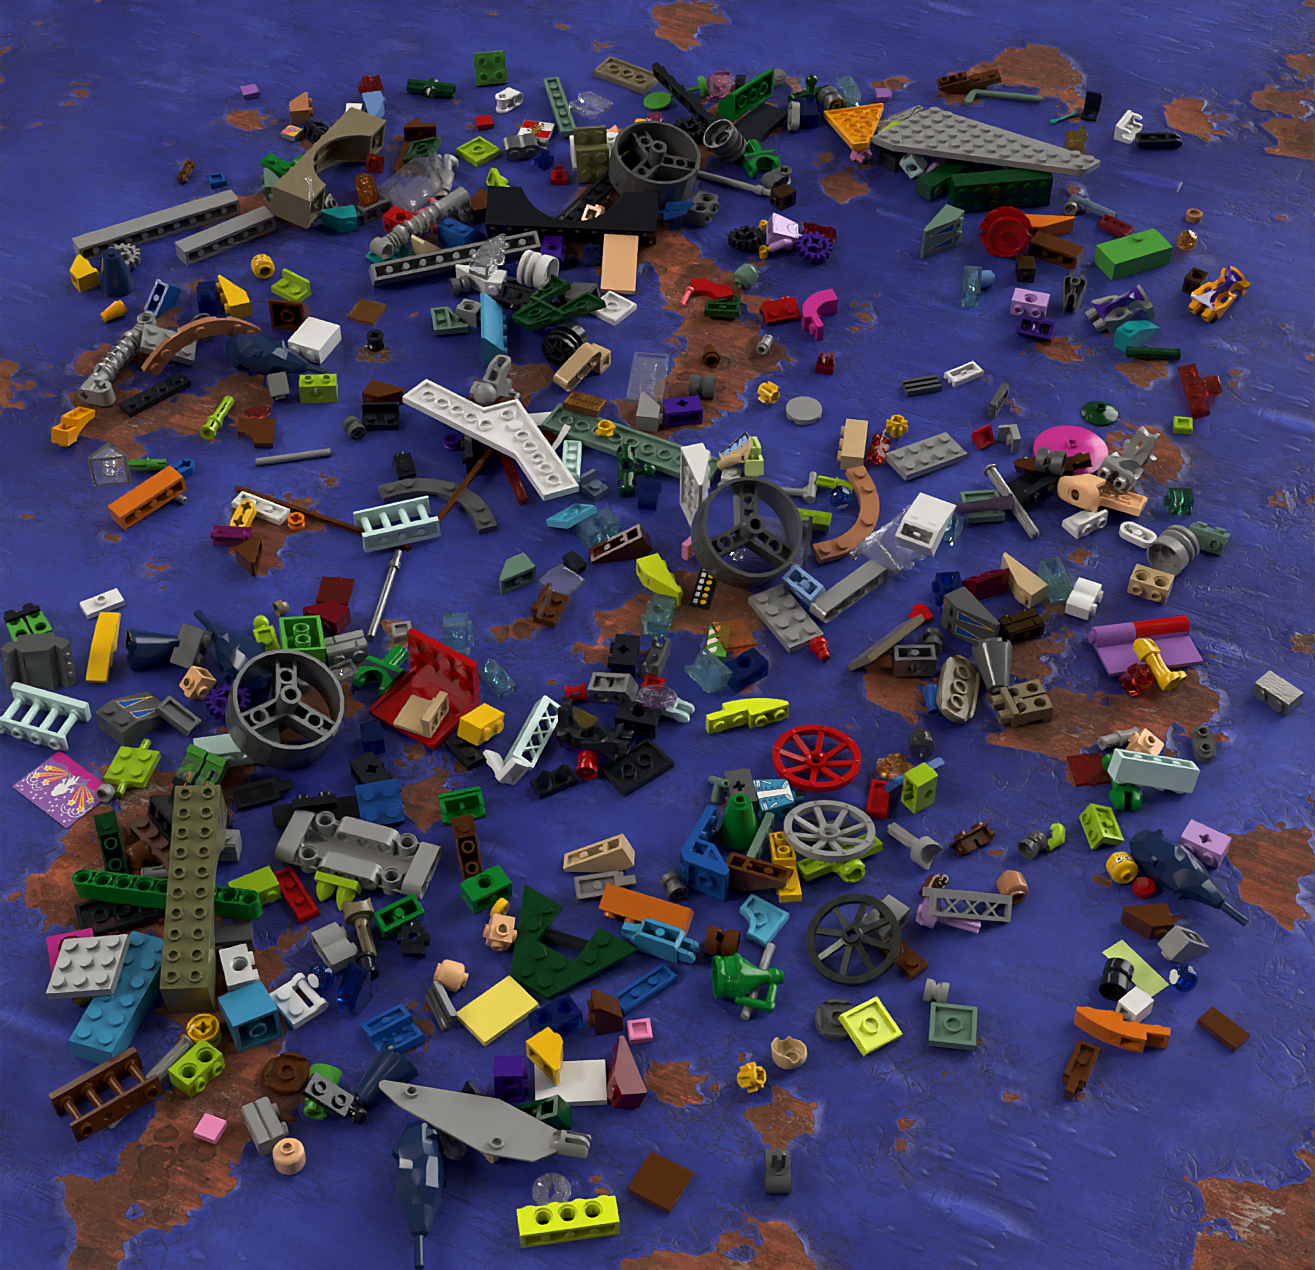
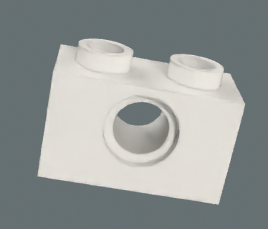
M246 943L219 950L228 992L239 990L249 984L260 981L257 969L252 970L251 965H255L253 952L247 951Z

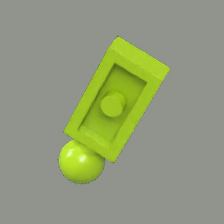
M263 615L255 617L253 620L255 628L253 629L256 643H264L266 645L265 652L280 649L273 625L269 626L268 618Z

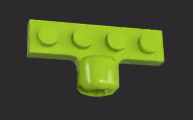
M867 833L859 837H856V839L865 840L867 837ZM875 836L872 848L859 858L845 862H824L805 858L796 862V868L806 881L829 872H836L846 883L854 884L859 882L866 872L864 869L865 865L860 859L882 851L883 843ZM839 844L844 850L856 847L853 845ZM830 848V849H827V850H825V851H834V850H833L832 848Z

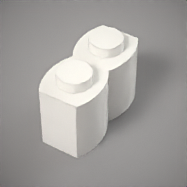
M1079 577L1067 600L1065 613L1088 620L1090 615L1094 616L1097 609L1096 603L1101 602L1104 591H1101L1102 584Z

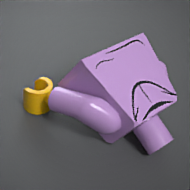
M774 212L768 222L761 220L758 228H761L766 233V245H761L758 249L760 258H767L770 251L775 252L780 249L792 250L799 235L802 236V234L798 233V224Z

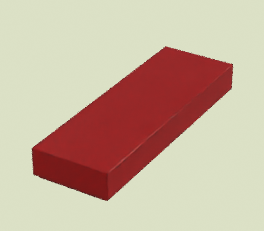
M291 865L274 872L280 885L281 896L299 925L320 916L318 908Z

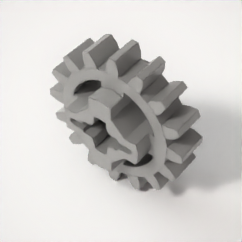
M121 243L118 246L114 244L113 248L120 251L129 271L130 268H136V264L140 265V260H142L139 248L136 249V245L131 246L130 243L127 245Z

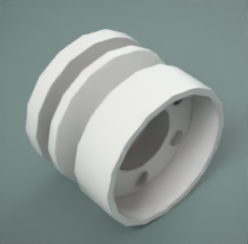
M532 250L525 251L517 268L518 284L529 288L534 286L538 290L542 284H547L551 280L550 276L552 274L558 276V258L546 254L542 255Z

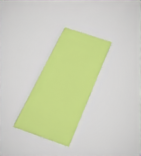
M1123 940L1102 952L1108 959L1115 957L1129 961L1134 967L1132 982L1151 997L1169 986Z

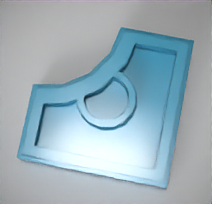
M751 894L740 907V914L747 919L750 927L746 938L766 948L767 943L772 941L789 919L788 912L754 894Z

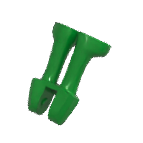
M1113 753L1107 754L1102 758V766L1107 773ZM1109 774L1113 789L1109 792V799L1116 811L1124 810L1125 798H1129L1130 810L1139 811L1143 801V793L1140 788L1132 783H1126V785L1122 786V784L1116 783Z

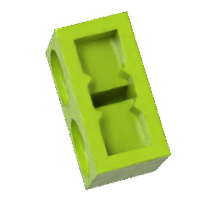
M201 1039L168 1069L171 1083L192 1098L197 1092H201L211 1079L221 1074L225 1068L223 1054L207 1041Z

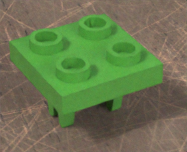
M504 50L473 53L476 86L508 83Z

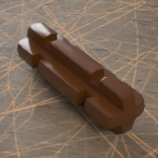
M192 159L186 161L177 178L180 184L187 182L196 165Z

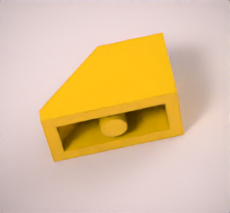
M547 1027L526 1041V1056L557 1085L560 1083L564 1042L558 1033H554Z

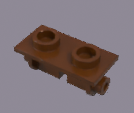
M991 820L984 824L982 821L976 823L968 833L965 830L959 832L954 836L955 840L949 846L956 845L957 854L966 855L978 848L974 840H976L979 847L992 841L993 837H995V832L988 828Z

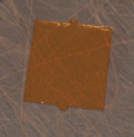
M361 298L347 315V319L374 325L386 310L387 305Z
M742 618L713 622L711 624L717 635L716 639H719L724 650L751 647L756 644L750 633L751 630L747 628Z

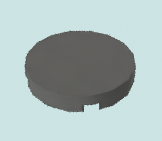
M838 998L823 1002V1005L816 1009L814 1018L816 1030L821 1036L831 1041L849 1040L851 1037L838 1018L841 1014L854 1007L847 1000Z

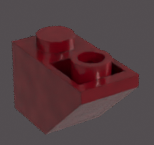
M334 601L305 606L303 608L304 616L320 615L322 631L327 634L340 635L351 623L350 608Z

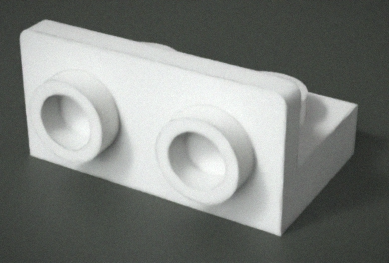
M1085 509L1063 520L1062 527L1078 539L1098 528L1104 527L1107 523L1108 511L1104 509L1100 512H1093Z

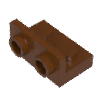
M547 583L545 588L540 590L538 600L532 604L533 622L556 628L571 602L570 596L552 591V583Z

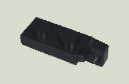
M271 777L232 787L237 809L278 799L280 796H284L283 790L294 788L292 779L281 781L280 777Z

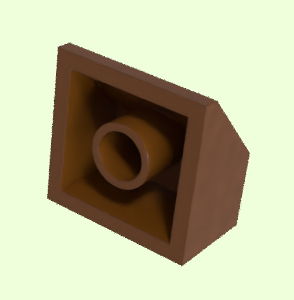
M268 300L272 329L297 331L309 316L311 317L310 305L304 302Z

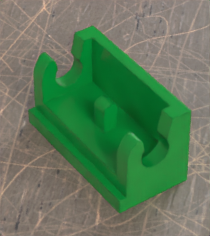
M480 786L438 795L439 810L444 826L451 825L452 817L473 814L474 820L486 817L485 803Z

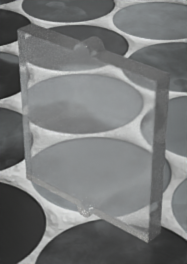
M560 563L552 570H548L547 574L538 580V583L543 587L547 583H552V591L569 595L572 592H576V589L585 583V579Z

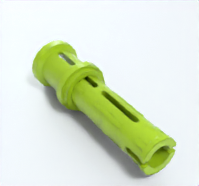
M225 396L214 414L206 419V424L199 430L203 438L207 440L214 439L216 431L222 427V420L235 403L233 397Z

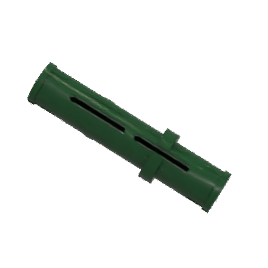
M1146 345L1142 347L1126 346L1125 356L1126 358L1135 357L1146 360V358L1180 360L1181 350L1180 348H1150Z

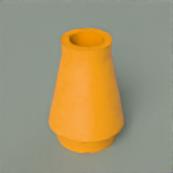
M115 300L100 313V316L106 323L125 316V313L128 311L121 300Z

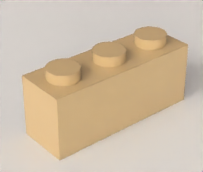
M846 419L845 426H841L840 437L844 438H840L839 449H842V451L838 450L837 462H841L840 470L863 465L868 421Z

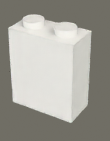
M309 316L288 340V348L304 360L321 364L341 341L340 325Z

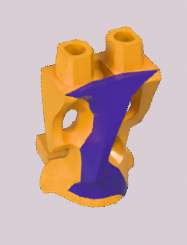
M1233 266L1223 268L1220 272V277L1213 283L1207 282L1191 293L1192 301L1188 306L1191 313L1197 314L1202 309L1204 312L1201 314V318L1209 323L1214 317L1219 320L1237 297L1236 294L1231 293L1232 291L1241 296L1247 293L1251 283ZM1224 297H1227V298H1228V300H1227L1226 302H1224V303H1221V302H1220L1222 298H1224Z

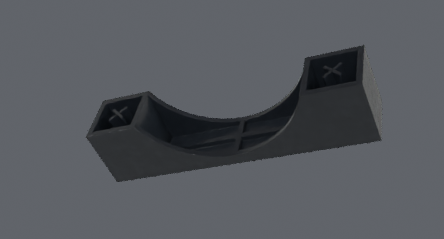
M488 186L485 226L488 237L492 239L537 230L538 237L541 240L543 235L563 236V242L568 240L578 243L592 241L599 244L604 242V234L638 236V243L650 246L657 242L658 193L624 191L620 199L609 210L597 217L583 221H563L539 211L528 200L522 187Z

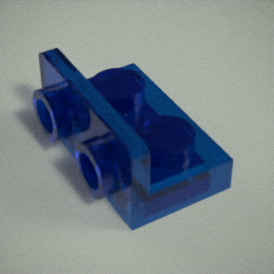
M604 243L582 245L585 267L602 266Z

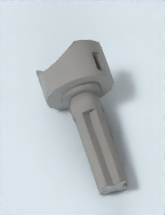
M895 822L887 827L889 828L887 833L911 849V860L925 870H929L935 857L943 850L942 845L930 837L924 836L918 839Z

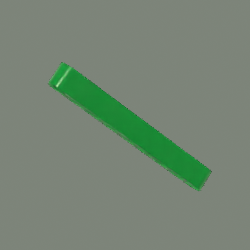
M80 869L72 875L74 887L80 898L166 909L168 879L91 869ZM215 885L214 916L255 920L263 914L259 894L255 890Z

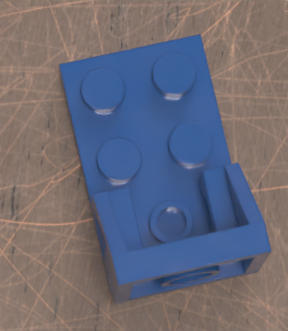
M708 804L681 849L680 874L683 878L682 882L687 885L688 889L725 903L728 897L729 868L716 846L712 844L717 837L715 827L718 817H716V807Z

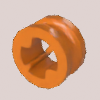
M294 512L287 517L288 527L291 530L299 531L305 527V517L302 513Z

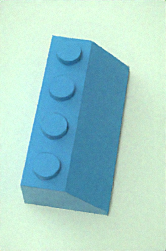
M480 293L483 366H488L495 356H508L507 347H504L507 346V336H504L507 335L506 313H503L502 305L485 293Z

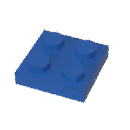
M398 778L355 786L361 820L378 825L405 821Z

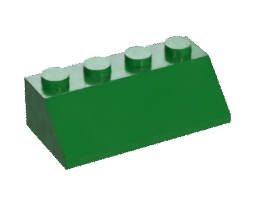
M771 67L719 100L718 115L724 116L725 119L733 122L773 96L774 68Z

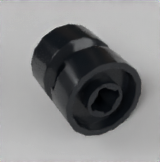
M1109 958L1105 962L1103 976L1098 988L1099 993L1108 1000L1119 1001L1129 992L1134 973L1133 965L1122 958Z

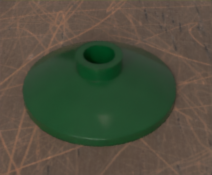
M1090 401L1082 407L1081 415L1086 422L1092 425L1108 426L1117 420L1118 411L1110 403Z

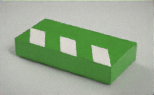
M710 626L705 660L725 662L730 628Z

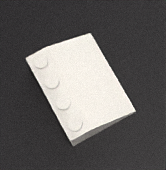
M703 443L681 447L680 506L690 527L698 507L709 495L708 490L710 489L708 476L711 475L709 466L711 454L709 450H706Z

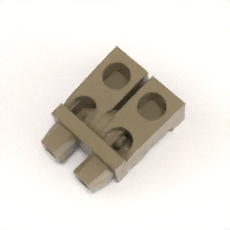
M1039 679L1012 685L1008 688L1006 686L1001 687L1000 694L990 697V705L993 710L1003 709L997 711V719L1000 724L1010 723L1011 727L1015 728L1018 727V724L1025 725L1040 719L1043 722L1052 720L1053 706L1047 694H1045Z

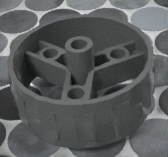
M651 120L635 122L623 128L616 136L609 160V178L611 184L620 195L624 191L658 193V209L666 208V202L685 201L692 193L700 168V151L693 138L674 125ZM629 150H633L640 162L632 171L624 165L619 157ZM666 178L674 181H659V179Z
M744 476L721 484L703 500L694 515L690 535L692 548L697 560L713 578L732 587L751 588L760 586L771 579L773 580L789 566L799 551L802 543L803 529L798 509L783 489L768 480ZM733 492L734 527L709 539L706 522L707 512L712 500L722 494ZM758 498L769 505L780 519L786 542L764 529L765 522L759 516ZM744 515H747L748 518L743 521ZM757 537L763 542V544L754 540V538ZM746 547L777 567V569L760 574L747 573L727 564L722 557Z
M291 649L267 651L253 657L237 674L226 701L225 721L227 730L235 745L253 761L278 769H293L305 766L318 759L327 750L337 734L344 713L342 687L333 672L324 663L311 655ZM272 674V700L241 713L237 701V691L239 688L253 678ZM297 678L314 687L323 697L329 708L331 719L300 701L301 692L297 688ZM276 727L279 728V732H284L290 728L312 741V743L284 745L262 737L261 734Z

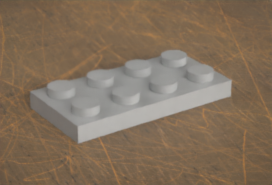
M945 432L885 453L884 459L907 481L966 460L967 453Z
M783 584L748 597L749 605L789 653L809 646L810 641L817 636L824 637V633Z

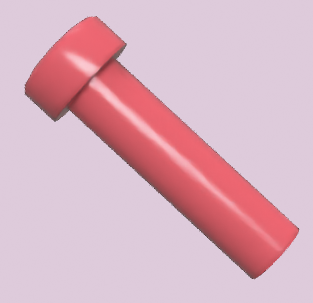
M688 286L679 306L684 307L690 295L694 293L693 287Z

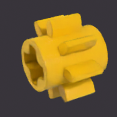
M770 381L767 384L762 383L757 390V394L760 395L758 400L767 405L775 403L780 396V393L777 391L779 387Z
M893 415L891 420H886V433H889L890 436L899 438L902 437L903 433L908 432V420H905L903 416Z
M750 1062L739 1067L740 1072L737 1074V1081L741 1088H747L748 1093L764 1088L766 1072L762 1066L756 1067L755 1062Z

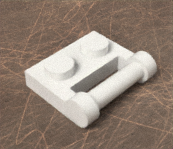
M303 973L296 974L291 981L269 994L276 1004L278 1011L294 1030L324 1012L329 1006L328 1002L324 998H320L307 983V978ZM300 988L314 1005L309 1008L295 990Z

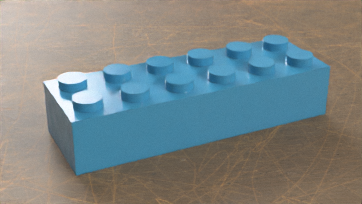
M135 931L131 932L129 935L131 941L114 995L94 996L69 1039L74 1057L102 1064L127 1050L160 991L163 939Z

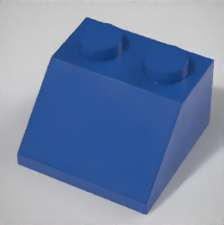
M449 217L437 225L438 242L451 248L477 243L486 237V234Z

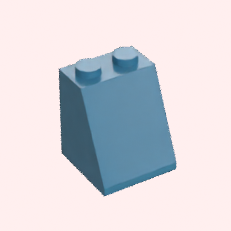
M262 981L249 984L244 988L228 992L217 998L220 1012L238 1053L283 1036L278 1008Z

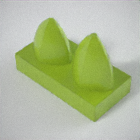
M497 168L490 169L486 179L488 186L510 187L506 185L509 181L500 175Z
M316 871L314 880L317 882L316 892L321 902L329 898L334 890L337 889L336 903L339 911H342L341 905L344 901L352 902L355 895L361 894L362 886L358 881Z

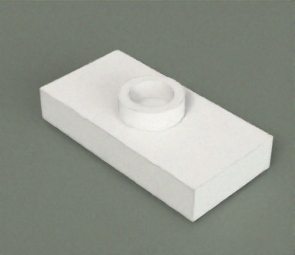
M117 588L80 602V608L88 620L99 616L100 612H109L125 605V601Z

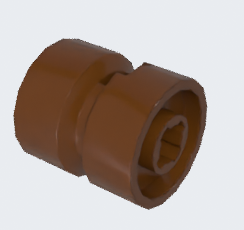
M709 925L705 939L704 955L716 956L722 954V957L738 953L741 931L727 929L724 932L721 927Z

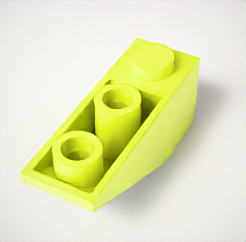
M658 553L636 559V574L643 586L673 604L681 606L683 591L681 586L676 584L673 573L668 571L666 561L662 560Z

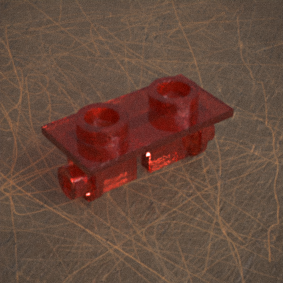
M804 222L802 235L804 232L808 235L809 231L813 234L817 231L818 235L825 234L824 238H830L829 242L834 244L835 239H837L836 229L831 226L817 225L813 222Z
M886 429L872 437V445L867 451L866 463L872 460L878 466L884 464L885 453L888 452L891 444L890 438L884 435Z

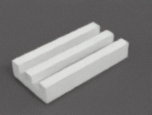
M972 361L945 372L944 378L948 379V382L952 383L953 387H957L983 376L984 371Z

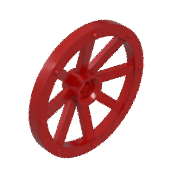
M802 725L786 731L776 740L772 752V763L777 774L782 779L788 780L791 786L804 791L823 793L844 788L857 777L861 767V753L853 739L840 730L824 725ZM817 735L815 750L809 751L800 737ZM824 736L840 742L839 745L826 754L821 752ZM793 740L805 757L782 750V748L789 741ZM846 748L853 760L829 761ZM780 757L803 765L786 769ZM851 767L842 777L828 769ZM806 771L811 773L809 781L794 775ZM822 773L832 781L816 782L817 775Z

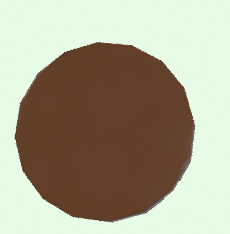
M296 1052L280 1053V1056L271 1058L264 1067L263 1076L266 1087L272 1093L279 1096L298 1094L304 1089L309 1080L310 1065L301 1054Z

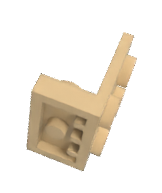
M440 691L436 698L434 697L431 701L411 695L393 722L394 726L431 739L449 711L448 693Z

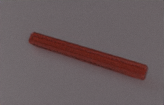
M496 450L519 505L528 504V496L512 458Z

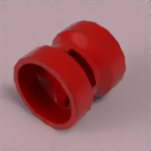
M586 750L580 752L576 775L583 780L596 778L599 756L593 751Z

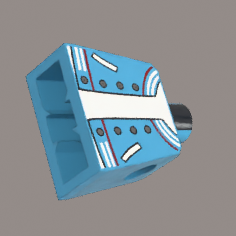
M786 779L753 780L758 799L757 812L761 823L766 812L774 814V821L784 819L794 808L795 803L804 802L805 800L803 790H791Z

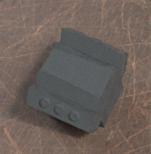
M54 632L18 635L17 641L8 642L0 648L6 686L10 691L14 682L39 689L52 690L57 689L60 685L69 689L77 682L71 643L63 637L58 638Z

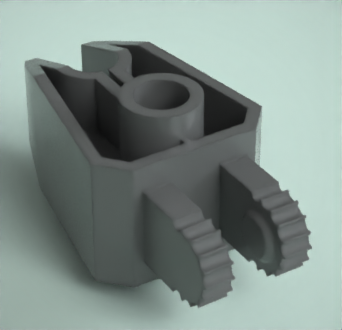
M1071 269L1069 276L1067 275L1063 278L1062 310L1065 312L1067 305L1071 304L1073 305L1072 314L1076 313L1086 294L1088 284L1084 278L1085 271H1081L1079 277H1074L1075 269Z

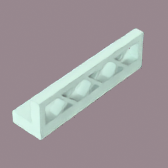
M546 695L535 703L503 763L506 764L513 757L527 762L530 767L528 770L531 771L534 768L558 722L557 709L561 707L559 704ZM548 706L557 712L555 716H549L546 709ZM545 721L548 730L541 731L539 722ZM537 736L540 745L533 746L531 737ZM523 752H530L531 762L521 756Z

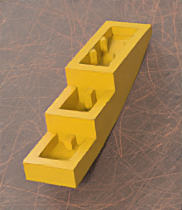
M99 613L86 674L87 683L108 684L109 670L112 668L114 652L117 649L120 613Z

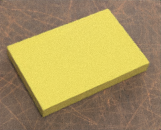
M509 975L456 1012L458 1015L456 1018L486 1047L539 1009V1003Z

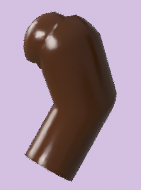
M946 874L928 876L919 891V895L922 898L927 897L922 896L923 887L944 888L949 883L948 876Z

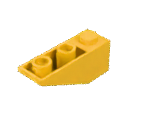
M218 275L219 283H216L217 292L220 293L222 304L225 303V313L229 314L230 317L239 319L252 316L250 300L246 291Z

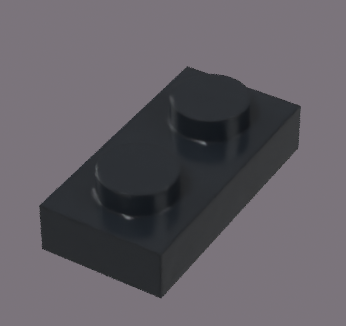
M457 734L444 740L445 747L468 772L486 762L484 754L474 744L462 739Z

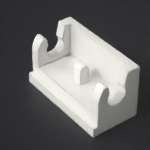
M1128 110L1116 124L1113 139L1130 144L1135 138V134L1139 133L1143 127L1141 123L1135 121V119L1141 120L1142 116Z

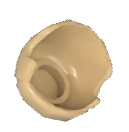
M788 1036L785 1040L781 1041L776 1037L771 1043L772 1059L778 1067L790 1070L798 1068L806 1062L807 1048L800 1040L792 1039Z

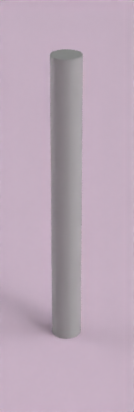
M328 448L256 458L255 460L256 466L331 456V451Z
M767 943L758 968L768 969L775 950L773 943ZM761 986L754 988L747 997L757 999ZM744 1006L740 1017L743 1020H749L753 1008Z

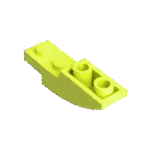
M770 698L741 699L722 703L721 711L706 715V730L708 734H712L746 723L752 729L781 721L789 716L788 701Z

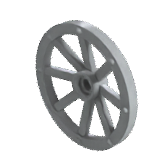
M817 800L806 802L793 808L784 820L783 834L787 843L795 851L808 858L824 862H845L863 856L872 848L875 840V826L866 813L850 804L832 800ZM822 811L840 813L833 824H827ZM814 812L820 827H815L802 819L801 816ZM847 815L860 822L841 831L839 829ZM795 822L812 834L793 832V823ZM862 830H866L867 833L865 840L846 837ZM800 840L816 841L817 843L810 847ZM839 844L853 845L856 847L844 850ZM822 848H827V849L832 848L834 851H824V850H821V849H822Z

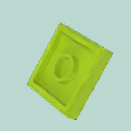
M481 136L455 149L457 155L476 167L501 155L500 148Z

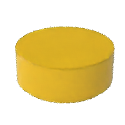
M500 898L493 906L490 917L493 913L506 915L510 902Z

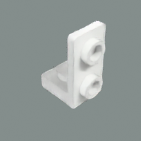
M489 750L483 752L487 759V764L495 772L496 779L503 784L515 785L530 768L525 761L512 757L505 764L498 753Z

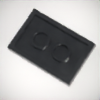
M646 738L631 747L628 755H618L615 760L608 761L598 767L599 773L624 797H627L674 768V761L649 738Z

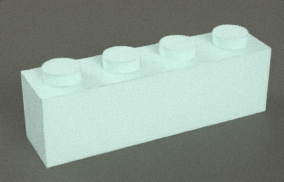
M278 727L261 734L262 737L281 744ZM230 734L193 739L195 746L226 759L230 764L229 767L258 763L241 752L233 742Z
M1116 748L1107 770L1116 783H1132L1138 787L1151 786L1161 791L1169 789L1179 794L1184 792L1192 793L1200 773L1199 768L1193 761Z

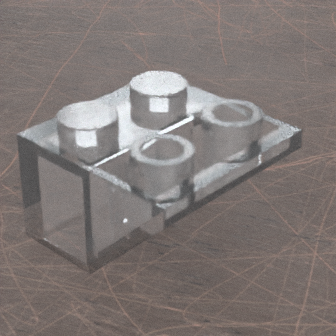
M502 233L490 238L482 244L470 259V274L488 280L491 275L496 273L499 265H502L505 260L504 250L507 245L505 234Z

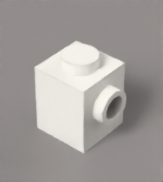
M1135 986L1118 1001L1115 1012L1124 1013L1123 1021L1140 1023L1151 1013L1154 999L1147 992Z

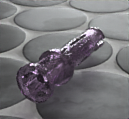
M1012 493L1002 497L995 495L986 500L955 503L956 515L991 510L994 513H998L999 510L1010 509L1013 511L1015 508Z

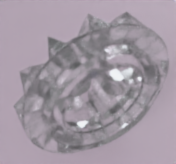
M546 1173L538 1177L534 1182L532 1196L538 1206L547 1205L551 1202L564 1203L571 1196V1185L567 1178L561 1174ZM554 1185L556 1193L553 1194V1197L549 1198L548 1192Z

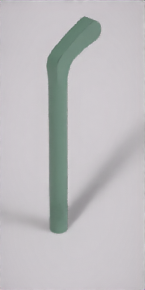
M972 89L965 98V105L972 106L975 97L978 96L1041 102L1042 96Z

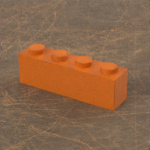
M169 465L107 507L112 519L124 530H127L186 491L187 487L183 476Z
M609 883L606 884L598 908L604 912V917L613 920L620 917L625 919L624 923L641 924L643 919L650 918L682 929L685 932V937H687L694 911L691 908Z

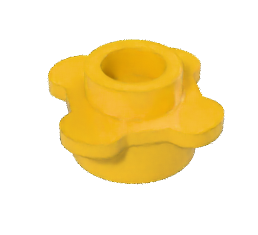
M602 420L598 423V429L595 430V434L603 437H612L616 426L609 420Z

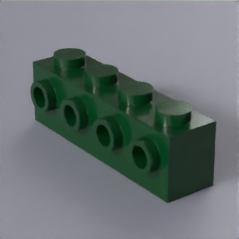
M949 159L917 178L915 193L931 201L949 190L951 174L975 172L976 162Z

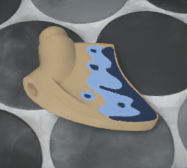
M747 432L742 433L730 446L719 452L721 460L717 461L716 464L721 471L746 461L751 449V439Z

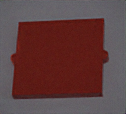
M322 576L316 604L334 601L341 605L349 606L355 579L340 578V576L337 578Z
M1082 753V755L1067 756L1076 787L1089 785L1095 787V785L1109 784L1111 782L1109 774L1102 766L1103 757L1101 753Z

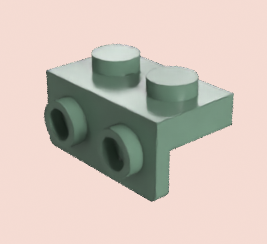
M1193 522L1189 526V530L1199 541L1200 549L1222 555L1230 534L1220 527L1213 529L1207 527L1208 524L1204 522Z

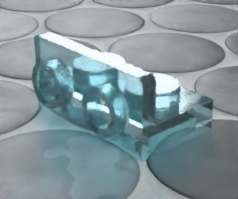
M701 648L694 664L684 668L689 677L696 681L707 693L722 692L732 673L707 648Z

